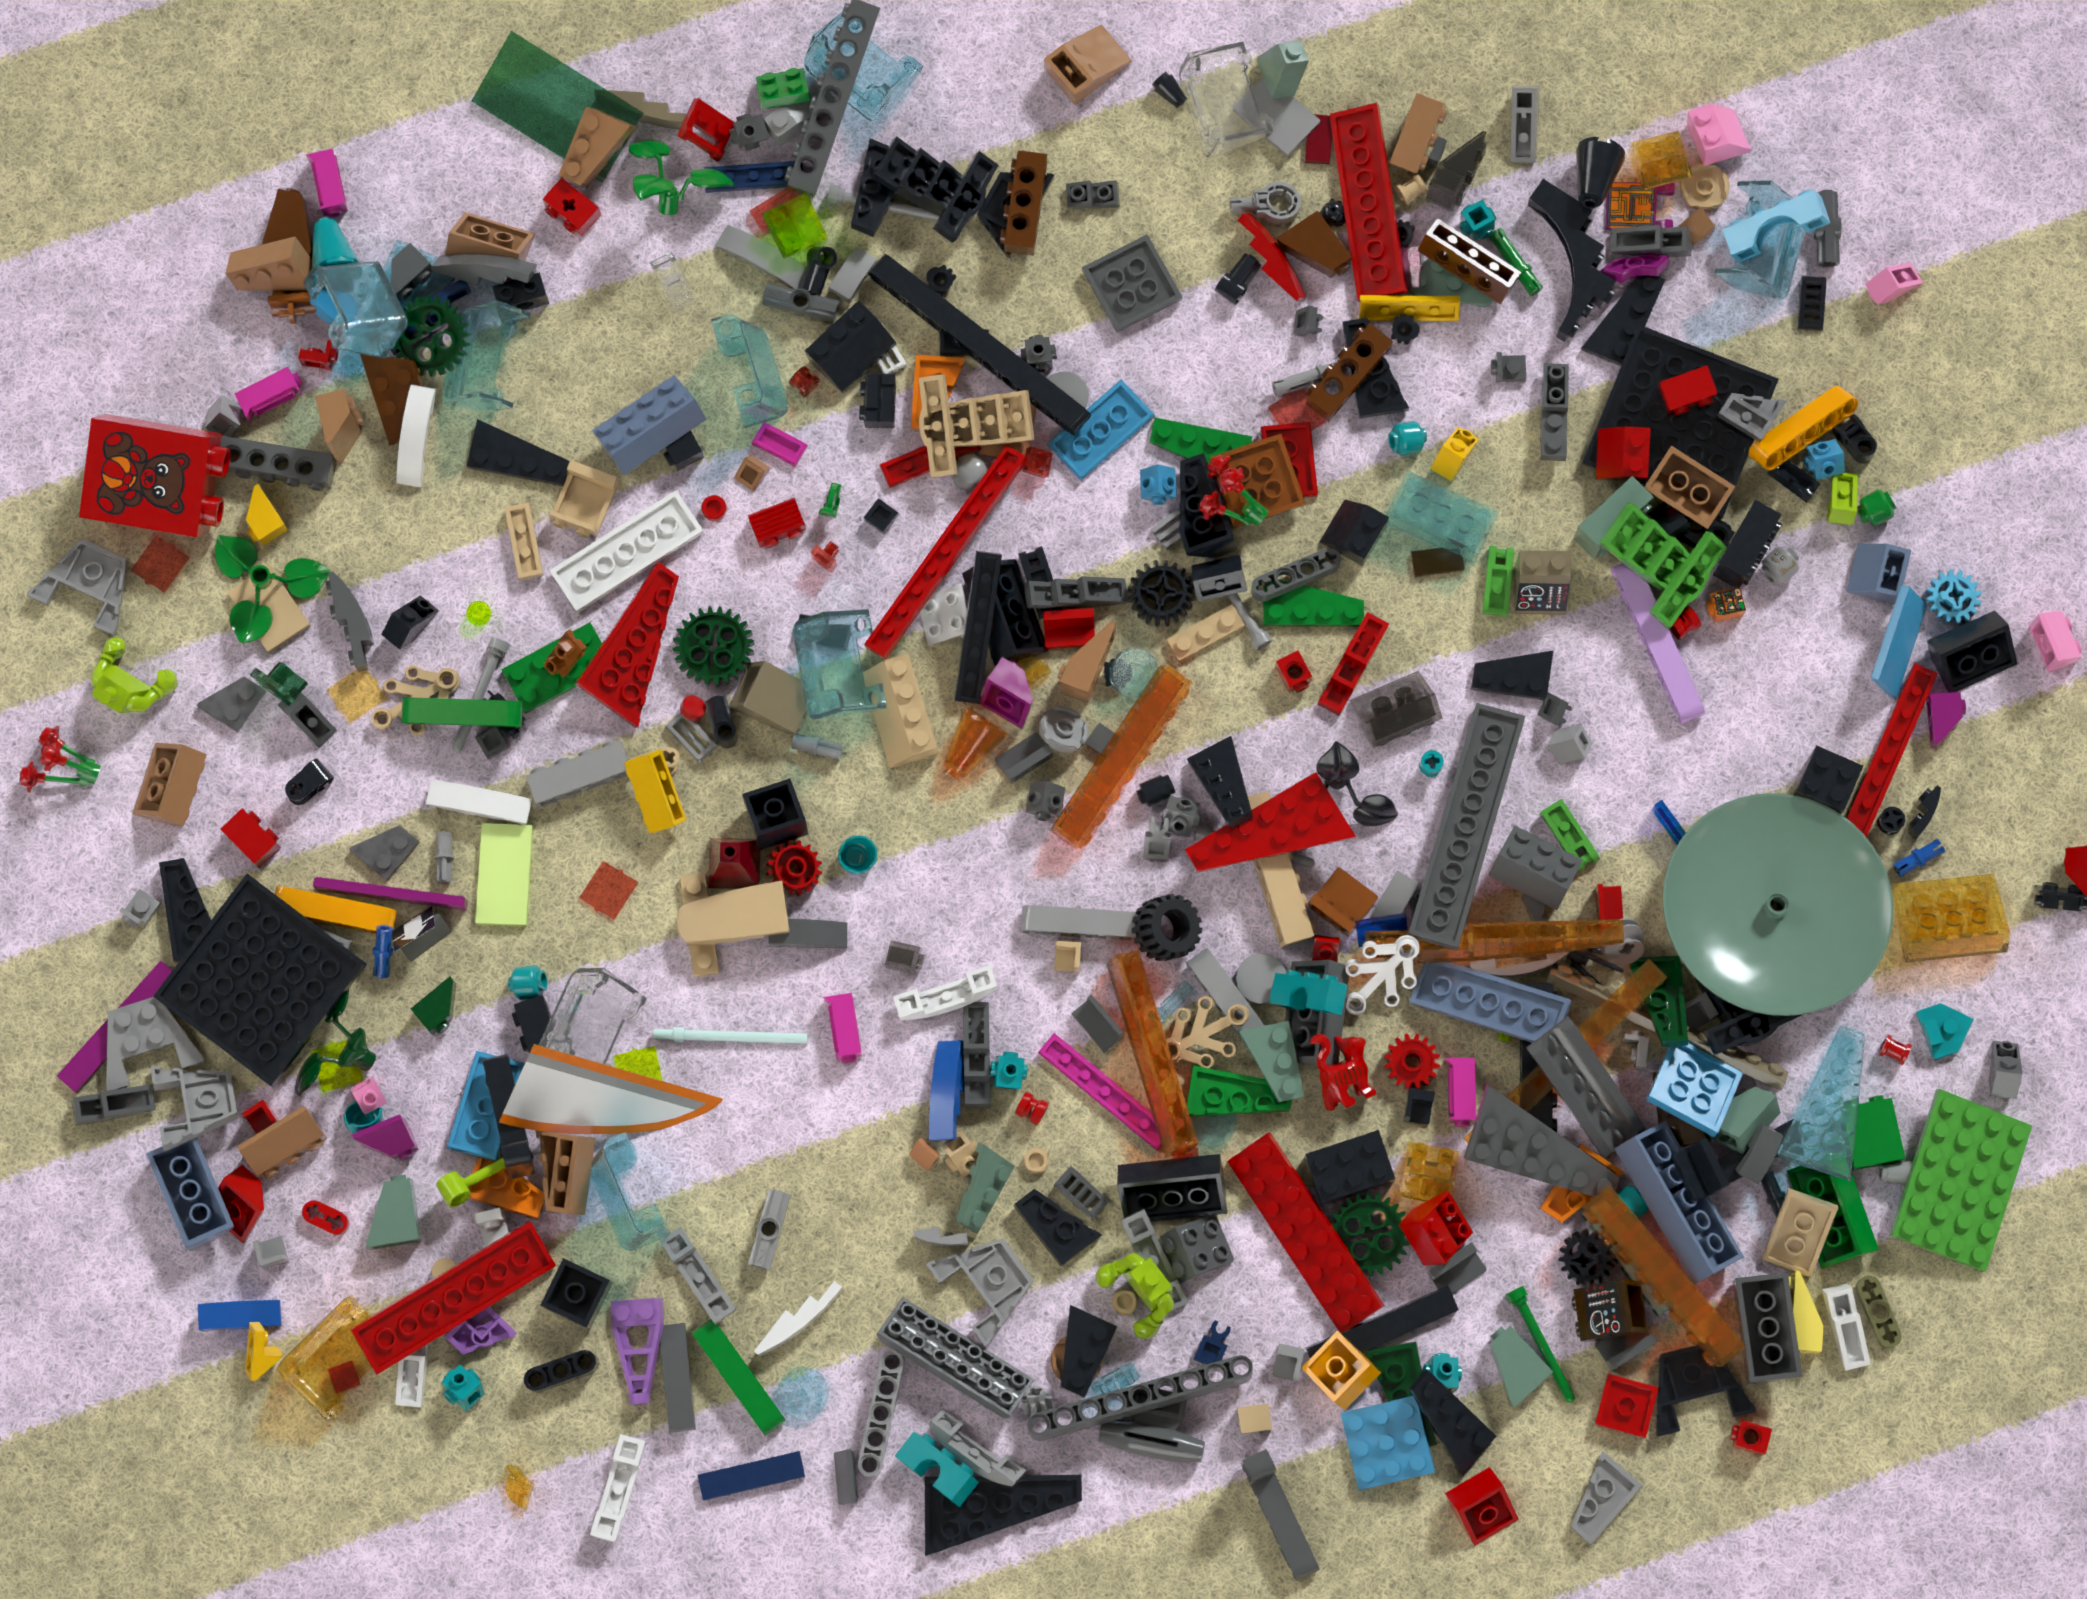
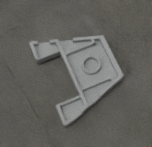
M82 538L59 560L60 563L50 572H47L42 577V580L34 588L32 587L26 595L49 606L59 585L64 584L103 602L104 605L93 626L115 637L118 629L128 560Z
M152 997L108 1011L107 1091L131 1086L124 1066V1059L171 1044L175 1045L182 1069L205 1062L201 1053L194 1046L168 1008L156 998Z
M158 1066L150 1067L154 1091L181 1087L187 1122L160 1127L163 1151H168L238 1119L231 1072L198 1070L197 1073L183 1072L182 1068H173L172 1071L161 1070Z
M1004 1239L933 1260L926 1264L939 1284L958 1270L963 1269L992 1309V1313L971 1327L985 1347L989 1345L1034 1282Z

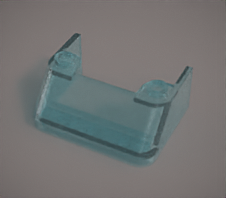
M1772 180L1738 181L1737 186L1750 196L1746 205V212L1749 217H1752L1757 211L1775 207L1776 203L1793 199ZM1796 224L1777 226L1765 238L1761 254L1745 260L1744 265L1735 264L1732 268H1715L1714 273L1734 289L1772 299H1784L1790 290L1805 230Z
M498 300L462 310L460 314H465V316L461 319V322L469 323V326L464 328V332L471 333V336L465 337L464 341L469 342L471 345L463 347L467 356H458L462 363L459 365L453 363L455 370L446 371L442 402L453 407L485 412H497L513 408L514 403L504 400L502 391L494 387L502 343L509 341L515 336L517 332L516 322L530 318L531 313Z

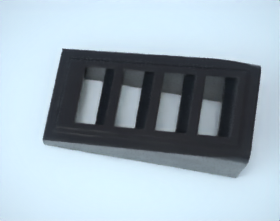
M1801 277L1799 281L1798 329L1823 331L1827 278ZM1806 287L1819 288V290L1806 289ZM1806 296L1819 297V300H1805V299H1806ZM1805 307H1818V311L1805 310ZM1804 316L1818 317V321L1804 320Z

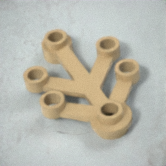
M411 665L405 671L408 680L417 681L421 679L432 682V684L422 688L400 683L396 679L389 678L384 682V689L391 695L401 693L410 695L413 698H430L439 692L438 698L448 699L449 694L458 689L460 676L451 668H444L435 673ZM412 669L418 671L416 677L409 676V672ZM446 677L452 678L450 685L443 684V680ZM394 682L396 683V688L388 690L387 685ZM402 702L389 710L384 708L376 709L371 715L372 724L379 730L388 729L392 725L393 719L401 715ZM381 716L387 717L385 724L378 723V719ZM410 724L409 730L414 736H421L425 732L424 724H420L422 727L419 732H414L413 726L415 724Z
M1202 996L1198 1000L1199 1008L1191 1034L1183 1039L1185 1024L1191 1021L1193 1015L1188 1008L1178 1009L1175 1014L1176 1023L1172 1036L1165 1039L1160 1046L1161 1057L1169 1063H1177L1184 1059L1199 1064L1200 1067L1211 1069L1216 1062L1212 1054L1200 1055L1187 1050V1048L1197 1044L1221 1052L1225 1057L1235 1056L1238 1047L1234 1042L1224 1043L1209 1037L1232 1024H1245L1250 1017L1248 1008L1241 1004L1233 1005L1229 1008L1228 1014L1225 1017L1204 1027L1208 1012L1214 1008L1215 1002L1210 996ZM1204 999H1208L1210 1002V1006L1207 1009L1202 1006ZM1238 1010H1242L1244 1013L1241 1020L1236 1017ZM1182 1011H1186L1188 1014L1186 1020L1180 1018ZM1172 1045L1176 1046L1177 1053L1175 1055H1172L1169 1052V1049ZM1227 1045L1233 1047L1231 1054H1227L1225 1051ZM1206 1056L1211 1059L1209 1066H1205L1203 1063V1059Z

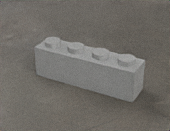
M612 740L604 743L602 748L598 750H584L576 758L570 760L569 758L559 759L554 762V766L546 769L544 766L537 767L531 770V774L526 775L534 801L537 807L541 808L626 777L624 762L629 759L622 741Z

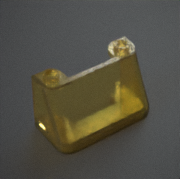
M352 1295L344 1298L277 1367L283 1380L326 1421L330 1417H336L342 1411V1397L372 1368L349 1330L372 1315Z

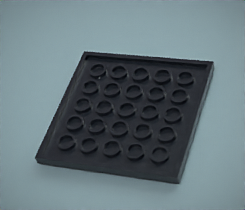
M1638 324L1582 464L1596 469L1598 429L1643 427L1650 428L1648 479L1646 482H1639L1643 487H1645L1671 446L1736 486L1747 460L1749 449L1755 439L1717 415L1731 393L1744 394L1747 397L1761 396L1763 399L1771 400L1779 378ZM1707 365L1718 393L1713 398L1714 402L1703 407L1695 404L1689 407L1690 411L1676 416L1675 412L1668 414L1658 388L1659 382ZM1733 492L1716 517L1723 519Z
M246 874L153 997L268 1085L274 1087L367 963L252 876Z

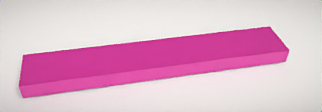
M1055 1033L1038 1051L1039 1055L1156 1151L1173 1132L1171 1128Z

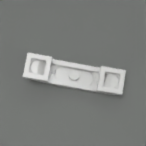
M417 385L410 386L398 450L397 483L422 487L425 470L424 456L436 389Z
M991 965L966 972V978L920 993L918 989H914L893 996L900 1020H914L944 1014L967 1006L998 989Z
M620 1434L613 1456L611 1471L590 1536L616 1542L629 1505L646 1441Z

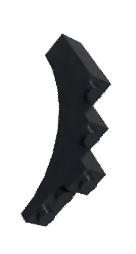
M1542 179L1530 196L1527 206L1542 216L1555 231L1565 248L1570 264L1572 277L1571 303L1556 336L1565 342L1569 336L1573 338L1581 326L1578 322L1582 316L1585 318L1589 316L1594 305L1601 308L1604 302L1610 303L1616 293L1613 290L1616 281L1596 269L1605 256L1602 254L1604 245L1585 234L1593 222L1590 219L1593 210L1584 207L1578 200L1545 179Z

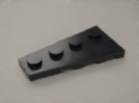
M870 138L851 228L874 237L897 194L871 177L889 146Z
M1650 275L1637 276L1584 343L1581 350L1621 366L1638 324L1646 326L1666 279Z
M1367 318L1342 322L1345 344L1348 347L1354 343L1353 336L1361 327L1365 329L1369 325ZM1364 348L1357 350L1358 355L1361 357L1370 355L1368 350ZM1383 357L1355 391L1359 419L1409 411L1408 404L1400 392V387L1393 377L1387 359ZM1350 368L1351 375H1353L1354 371Z
M477 419L466 466L468 469L564 486L570 462Z
M1232 736L1187 758L1190 768L1230 829L1254 818Z
M184 858L159 862L172 956L175 963L182 959L211 921Z
M1425 1369L1408 1389L1423 1414L1428 1418L1432 1425L1431 1428L1444 1445L1443 1448L1454 1462L1456 1470L1463 1476L1497 1436L1429 1370Z

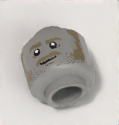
M1777 547L1762 560L1763 568L1761 572L1772 584H1784L1799 571L1797 562L1799 557L1791 548L1786 550L1783 547Z

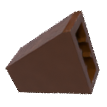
M278 189L262 245L296 237L312 259L313 244L306 201L303 195L296 189Z
M1318 210L1277 237V244L1284 252L1330 278L1336 274L1341 276L1350 269L1349 265H1351L1352 256Z

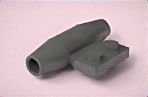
M1162 1389L1158 1391L1164 1397L1172 1394V1391ZM1138 1393L1134 1396V1401L1138 1404H1142L1148 1399L1147 1395L1143 1393ZM1187 1400L1133 1415L1134 1422L1112 1421L1101 1424L1098 1439L1100 1442L1128 1453L1176 1462L1201 1463L1205 1447L1204 1441L1176 1431L1183 1422Z

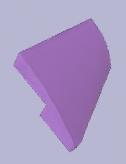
M489 1306L448 1331L444 1337L464 1355L509 1337L512 1338L517 1333Z

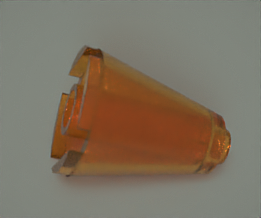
M966 707L962 711L943 763L947 767L945 772L955 779H958L959 776L965 778L1005 739L1007 733L994 723L983 718L982 715Z

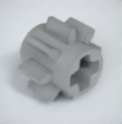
M1041 1386L1029 1388L1025 1392L1026 1397H1023L1021 1400L1025 1415L1030 1414L1032 1416L1035 1413L1054 1408L1051 1391L1045 1392Z

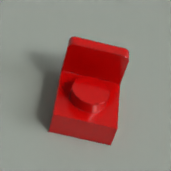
M327 340L325 353L317 348L300 349L298 359L302 366L331 370L332 364L337 363L339 350L336 349L333 340Z

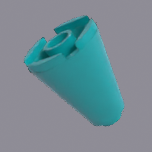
M328 217L321 218L313 226V282L315 284L316 282H332L341 287L347 286L348 284L345 281L352 278L356 281L362 273L361 264L337 221Z

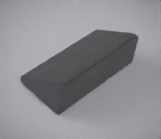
M439 913L434 915V928L401 948L410 961L415 960L452 932Z
M851 1449L835 1452L834 1462L838 1504L857 1503L854 1453Z

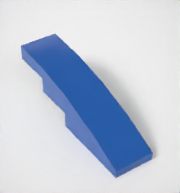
M963 1040L938 1041L930 1096V1141L957 1140L960 1092H964Z

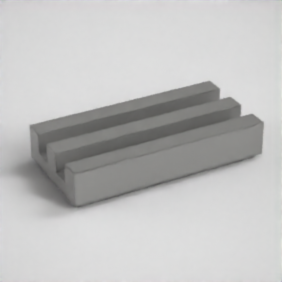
M1179 508L1151 529V532L1166 550L1181 539L1178 533L1166 542L1165 540L1167 536L1179 528L1180 520L1160 534L1158 531L1180 516Z
M680 712L665 728L700 764L718 746L695 721H690L684 717L710 745L705 748L680 721L684 717ZM675 724L702 752L700 755L673 728Z

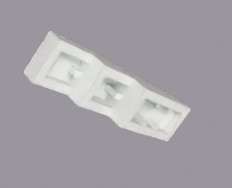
M431 779L425 805L472 816L478 815L499 821L502 819L526 825L532 799Z
M834 1281L819 1301L809 1296L794 1316L785 1310L755 1349V1354L760 1357L783 1345L807 1328L832 1304L844 1290L843 1287Z
M430 1343L398 1362L395 1405L422 1407Z

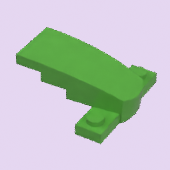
M1629 502L1599 542L1630 570L1663 592L1649 613L1667 628H1671L1687 604L1691 603L1701 594L1708 582L1711 570L1728 548L1712 532L1706 531L1689 554L1675 537L1669 536L1655 520L1649 519L1636 505Z

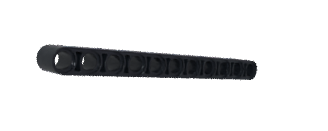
M884 254L868 271V275L874 282L938 332H944V336L964 350L970 357L1015 392L1028 390L1030 403L1066 432L1075 436L1090 419L1091 415L1086 408L892 257Z

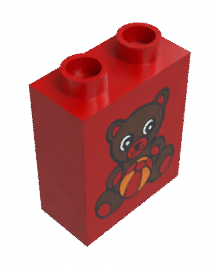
M109 414L91 418L79 518L191 537H199L209 533L210 526H220L224 512V499L214 496L217 477L225 478L230 465V449L221 447L222 433Z

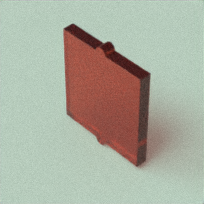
M1304 388L1296 390L1289 395L1284 394L1282 399L1268 407L1279 425L1310 422L1311 431L1326 423L1324 418L1306 405L1308 396Z
M156 535L130 571L144 579L147 585L151 584L165 593L190 557L178 550L175 544L170 545Z
M603 861L579 899L594 907L596 912L600 911L615 920L638 885V882L624 874L622 869L617 870Z

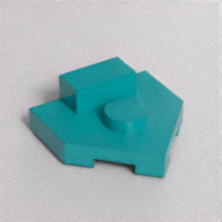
M1942 1003L1915 1012L1933 1060L1959 1052L1974 1020Z

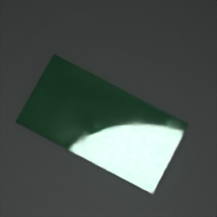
M513 31L508 35L471 100L563 159L567 155L585 107L597 109L633 126L638 124L644 113ZM629 137L624 141L623 146L608 160L607 165L595 179L602 183L604 182Z

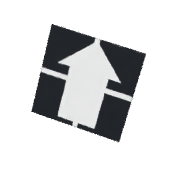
M432 906L392 931L394 952L435 927Z

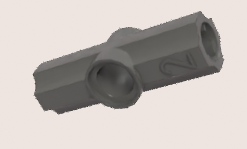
M1833 190L1818 191L1817 193L1823 199L1830 223L1816 229V235H1814V239L1817 240V266H1839V240L1841 238L1842 223L1841 218L1838 217V192Z
M767 283L762 305L793 312L799 317L808 316L834 323L839 312L840 301L810 294L805 289L799 288L795 290ZM799 299H805L807 304L798 307L795 305V302Z

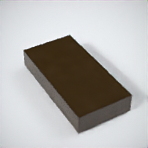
M1461 545L1411 551L1414 577L1465 570Z

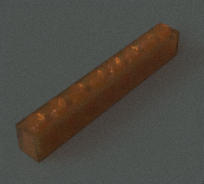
M1160 665L1062 810L1061 817L1056 819L1049 831L1073 848L1081 849L1082 846L1085 847L1090 842L1093 836L1091 834L1092 831L1106 818L1105 812L1108 807L1119 799V791L1122 786L1129 783L1133 778V770L1136 765L1142 763L1147 757V749L1151 743L1159 739L1162 734L1161 728L1165 722H1169L1176 712L1175 707L1179 701H1183L1189 694L1190 690L1188 688L1192 683L1170 665Z
M1136 950L1115 955L1106 965L1165 1158L1188 1153L1198 1145V1141L1140 952Z
M1610 1185L1604 1186L1582 1205V1208L1585 1210L1583 1213L1585 1218L1592 1225L1595 1223L1602 1230L1600 1233L1602 1238L1609 1245L1612 1243L1619 1250L1617 1253L1618 1257L1626 1265L1631 1264L1636 1270L1634 1273L1635 1277L1641 1284H1647L1653 1290L1651 1295L1659 1305L1664 1304L1669 1309L1668 1315L1676 1325L1679 1326L1681 1324L1687 1331L1685 1335L1694 1346L1698 1344L1704 1351L1702 1355L1711 1366L1723 1367L1746 1347Z

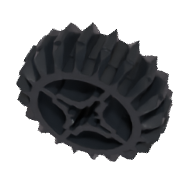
M1154 560L1153 568L1148 563H1145V572L1137 569L1136 574L1139 578L1131 577L1130 582L1135 586H1128V592L1132 594L1128 596V602L1134 603L1131 606L1132 611L1140 610L1137 614L1138 619L1143 618L1145 615L1147 616L1145 621L1147 625L1151 623L1152 619H1155V627L1160 626V620H1164L1165 626L1169 627V619L1172 618L1174 623L1177 624L1179 623L1178 614L1186 618L1187 612L1185 609L1192 610L1193 605L1189 602L1195 600V595L1190 593L1195 590L1194 585L1189 584L1192 581V577L1190 575L1183 577L1186 573L1185 568L1176 571L1178 566L1176 562L1172 564L1171 568L1168 567V560L1163 561V566H1159L1158 561ZM1160 576L1156 584L1142 587L1150 578ZM1167 577L1173 578L1180 585L1182 592L1177 591V588L1170 587L1167 583ZM1162 583H1164L1165 594L1162 597L1161 603H1159L1158 593ZM1141 595H1146V598L1154 600L1156 610L1148 607L1142 600ZM1176 599L1180 600L1174 608L1163 611L1164 605L1167 602L1176 601Z

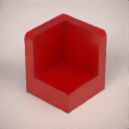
M261 1100L242 1113L256 1134L279 1121L265 1100Z

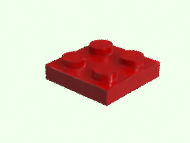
M1608 1373L1594 1425L1645 1439L1659 1387Z

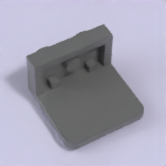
M1215 1215L1177 1226L1160 1236L1163 1249L1168 1255L1173 1273L1180 1284L1234 1261L1232 1252Z

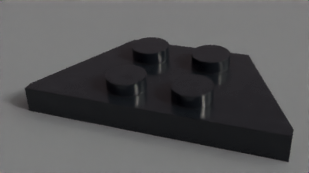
M1000 172L982 207L977 212V218L1006 257L1010 258L1012 253L1004 251V244L1000 243L1002 228L1006 229L1008 220H1004L1005 205H1010L1011 197L1007 196L1009 181L1013 182L1014 174ZM1047 173L1045 177L1042 200L1054 180V174ZM1023 176L1020 180L1024 183H1030L1033 178L1031 176ZM1021 199L1017 202L1022 207L1030 203L1027 199ZM1019 222L1013 227L1017 230H1023L1026 228V224Z

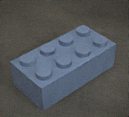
M673 375L650 392L642 395L641 398L629 406L623 408L607 421L602 422L592 432L604 452L622 474L625 475L707 419L695 398L677 377Z

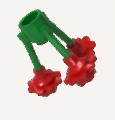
M1219 454L1208 463L1207 467L1210 471L1208 477L1221 476L1219 478V486L1222 493H1229L1234 490L1247 500L1241 510L1244 516L1227 510L1226 506L1220 504L1218 492L1214 491L1212 495H1205L1200 502L1199 510L1203 512L1204 520L1207 521L1210 516L1219 514L1239 520L1246 526L1251 522L1255 526L1259 525L1267 516L1268 510L1254 500L1244 489L1241 483L1245 477L1242 474L1243 469L1229 468L1228 461L1231 459V456L1224 458Z
M59 726L53 728L46 727L38 739V742L43 745L39 760L44 765V771H50L56 765L63 767L67 765L77 769L76 776L80 778L47 776L46 773H38V770L33 765V761H30L28 767H22L19 781L21 785L27 787V792L31 793V789L37 783H45V781L73 783L87 787L88 783L95 784L101 765L95 764L96 760L87 758L65 745V741L59 739ZM61 749L80 759V764L67 760V757L61 755Z

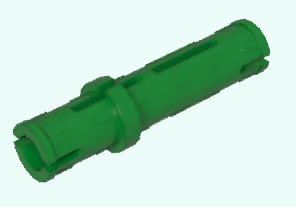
M1502 228L1493 231L1489 239L1496 246L1505 261L1521 272L1517 280H1520L1529 296L1539 293L1543 286L1532 273L1531 265L1525 263Z

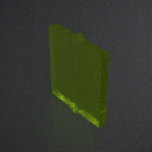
M347 1040L337 1043L331 1041L330 1045L312 1049V1053L318 1052L320 1057L325 1056L338 1059ZM323 1062L318 1075L323 1093L338 1088L344 1090L346 1086L364 1081L361 1069L354 1065L350 1068L348 1066L340 1067L336 1063Z
M655 1046L639 1050L633 1048L630 1052L614 1055L616 1068L663 1081Z

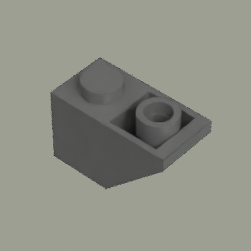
M411 243L392 258L390 294L397 304L401 300L408 299L412 295L413 289L419 284L427 282L433 272L431 271L432 266L430 262Z
M1993 1041L1989 1075L1990 1095L2017 1099L2023 1075L2019 1044L2009 1041Z

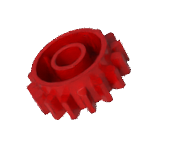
M789 840L785 843V847L779 844L776 847L777 852L772 851L769 854L773 860L766 862V866L771 867L766 876H773L771 882L782 881L783 888L787 890L786 894L788 897L792 895L793 891H795L797 897L803 894V890L807 893L812 890L810 884L816 886L819 881L815 877L822 875V871L818 870V866L822 864V861H817L816 859L818 852L812 853L810 851L811 845L808 844L804 847L800 840L795 845ZM789 863L798 865L799 874H794L790 871Z
M1407 1033L1404 1035V1041H1401L1398 1037L1395 1038L1396 1046L1389 1044L1387 1049L1391 1054L1384 1055V1059L1389 1061L1384 1066V1070H1391L1388 1078L1393 1079L1395 1077L1397 1079V1087L1403 1083L1405 1084V1090H1408L1410 1085H1414L1415 1089H1420V1083H1423L1425 1086L1430 1084L1428 1077L1436 1078L1437 1075L1433 1070L1440 1068V1064L1435 1063V1060L1440 1058V1054H1433L1436 1045L1428 1046L1429 1038L1426 1037L1423 1041H1420L1419 1034L1416 1033L1414 1038L1410 1039ZM1414 1056L1418 1059L1419 1065L1415 1068H1410L1406 1065L1405 1058Z

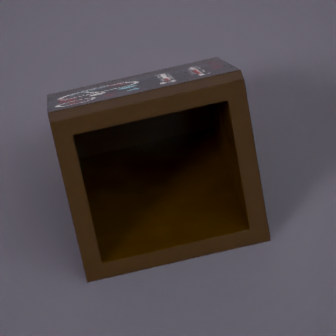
M1622 1279L1573 1289L1572 1306L1574 1311L1577 1312L1578 1320L1575 1324V1329L1581 1342H1594L1648 1333L1641 1281Z

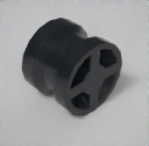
M1888 807L1878 817V828L1884 834L1894 835L1904 826L1906 821L1905 815L1897 807Z

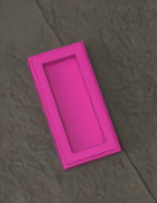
M763 422L752 441V445L795 468L808 447L804 442L766 422Z

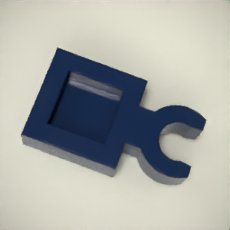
M1215 1320L1211 1325V1338L1203 1336L1193 1360L1204 1365L1222 1360L1228 1345L1221 1343V1341L1228 1337L1231 1327L1227 1326L1224 1333H1218L1216 1331L1218 1321Z

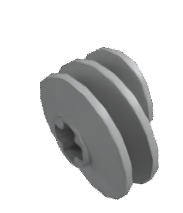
M1631 918L1616 920L1602 932L1599 939V948L1609 962L1618 966L1631 964L1637 961L1645 951L1643 930Z

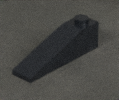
M1202 453L1180 461L1179 534L1187 556L1217 558L1237 551L1238 548L1226 515L1215 514L1206 521L1203 518V512L1199 510L1200 502L1205 495H1212L1214 491L1218 492L1213 477H1208L1210 471L1207 467L1208 463L1205 454Z

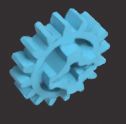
M1952 569L1947 572V576L1942 572L1939 573L1938 580L1933 578L1930 582L1933 587H1928L1926 593L1931 595L1925 600L1926 603H1932L1929 612L1936 611L1938 614L1935 619L1938 620L1944 617L1945 624H1948L1953 619L1955 625H1958L1961 618L1967 622L1970 619L1969 614L1974 616L1977 613L1974 607H1979L1982 603L1976 599L1982 595L1981 591H1975L1979 583L1970 582L1972 575H1968L1966 578L1962 577V570L1957 575H1954ZM1946 583V591L1938 593L1939 587ZM1953 593L1955 597L1959 598L1957 601H1954V598L1949 597V595ZM1970 601L1969 606L1962 611V603Z

